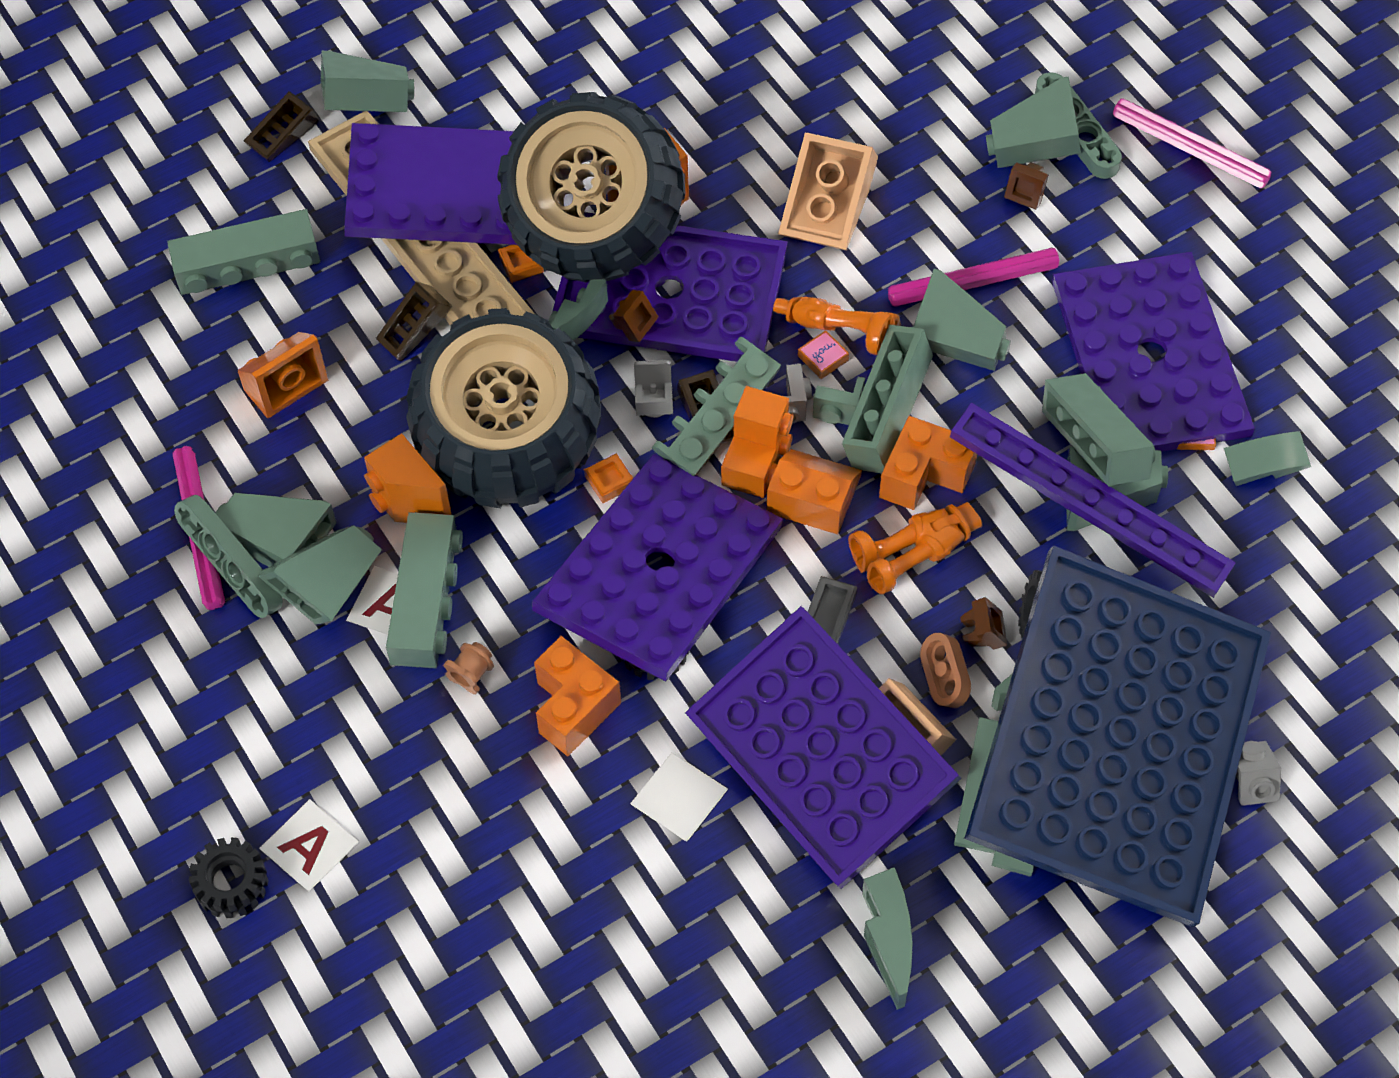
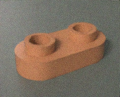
M933 633L925 639L920 651V658L930 693L937 704L949 708H958L967 701L971 692V681L958 641L954 637L942 633Z

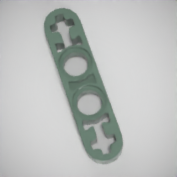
M1053 72L1042 74L1037 79L1035 93L1063 76ZM1071 87L1074 110L1078 114L1076 116L1078 134L1089 132L1096 138L1090 142L1079 138L1081 153L1077 155L1094 176L1103 179L1112 178L1120 169L1122 154Z
M192 495L175 505V516L181 528L256 616L265 618L282 607V596L258 577L263 569L205 500L198 495Z

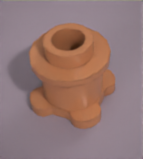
M473 642L472 645L463 643L460 647L461 653L454 662L447 660L443 666L447 669L445 675L453 683L459 684L470 693L476 695L480 690L477 682L486 671H491L494 668L493 661L491 660L492 654L480 643Z

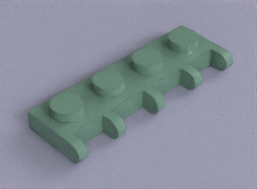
M739 337L735 342L736 347L744 354L732 368L723 361H720L715 367L725 378L710 395L703 389L698 388L694 393V397L703 406L691 421L687 422L680 416H676L672 421L674 427L681 431L672 445L667 447L662 442L656 441L652 446V449L658 455L692 476L700 472L734 429V414L745 387L749 386L764 390L781 368V364L743 337Z

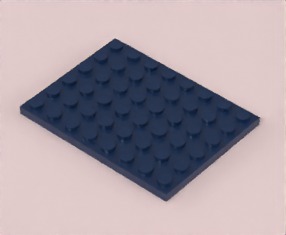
M1053 546L1048 551L964 839L1190 927L1200 924L1271 632Z

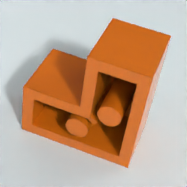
M749 386L745 387L734 414V436L721 466L722 486L761 498L765 497L780 456H784L790 450L793 435L789 434L793 422V414L788 413L789 398Z
M908 416L881 474L879 498L914 510L927 481L963 493L976 464L977 454L950 438L951 430Z
M560 636L534 662L537 683L552 695L536 712L539 734L568 757L621 704L619 681L564 637Z

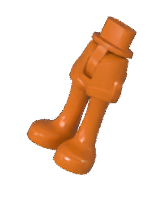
M793 297L791 300L777 298L773 305V312L786 315L787 322L798 323L806 328L835 331L836 327H850L860 330L866 334V348L873 355L878 354L889 325L901 326L898 314L881 311H847L841 309V306L829 303L821 298Z
M966 502L958 507L950 504L946 508L913 515L909 519L908 526L879 541H873L869 534L857 530L848 537L849 548L860 572L867 571L868 583L872 589L879 594H885L894 589L896 579L910 568L927 559L936 562L951 554V551L962 541L970 538L972 531L982 527V521L970 503ZM915 544V547L910 551L906 552L905 554L891 561H887L885 559L888 556Z

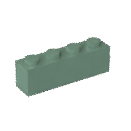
M307 209L167 241L174 275L181 295L199 293L214 287L233 285L240 281L267 277L275 273L296 268H306L309 265L320 263Z
M889 325L842 442L851 467L868 472H883L906 420L911 414L933 357L924 329Z
M1086 373L1045 380L1042 413L1108 486L1150 479L1152 463L1156 457L1153 443L1143 435L1135 424L1126 417Z
M408 512L386 643L390 665L437 668L439 654H445L447 632L443 631L444 620H450L452 614V597H448L449 586H455L457 582V564L453 563L455 553H461L463 540L462 530L456 529L454 515Z

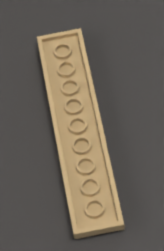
M364 111L308 141L310 151L346 196L352 123L378 124L368 111ZM381 238L415 282L432 286L452 305L444 317L450 326L452 322L468 314L471 318L487 315L488 309L507 308L511 314L523 316L526 311L535 314L477 243Z

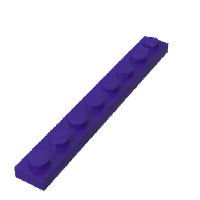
M973 403L968 406L951 430L950 438L1212 598L1215 597L1236 564L1233 560Z

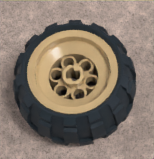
M596 92L572 93L568 100L557 102L556 99H552L536 108L537 114L525 125L520 122L509 137L512 144L507 155L501 156L497 180L501 183L498 203L502 219L507 224L512 234V239L528 257L544 269L575 281L589 282L594 279L610 281L629 275V270L642 263L647 265L660 253L659 248L666 238L673 236L681 218L679 213L681 202L685 198V174L682 171L679 153L666 130L652 115L643 111L636 103L617 95L604 97L599 96ZM607 165L617 166L616 172L611 176L604 174V169ZM587 177H594L591 180L593 187L587 191H581L585 187L583 180ZM610 190H618V198L613 202H607L606 194ZM566 194L573 195V201L569 206H564ZM596 205L597 211L595 215L585 217L584 210L586 207Z
M507 308L488 309L487 315L471 318L468 314L452 322L450 331L444 336L437 334L423 350L420 359L421 364H417L416 370H413L406 397L408 413L406 419L415 449L442 479L447 489L460 498L466 499L468 496H471L482 506L501 509L502 504L518 503L521 508L538 503L539 497L550 491L554 494L558 493L573 481L575 469H581L582 465L586 464L597 441L596 432L601 422L599 387L594 370L585 361L583 351L565 331L562 332L559 328L553 330L548 320L527 311L523 316L511 314ZM502 398L509 399L505 403H496L497 400ZM529 399L532 402H534L535 405L529 407L525 406L523 403ZM487 421L495 423V426L491 429L482 427ZM514 421H520L523 423L522 425L514 429L509 427V425Z

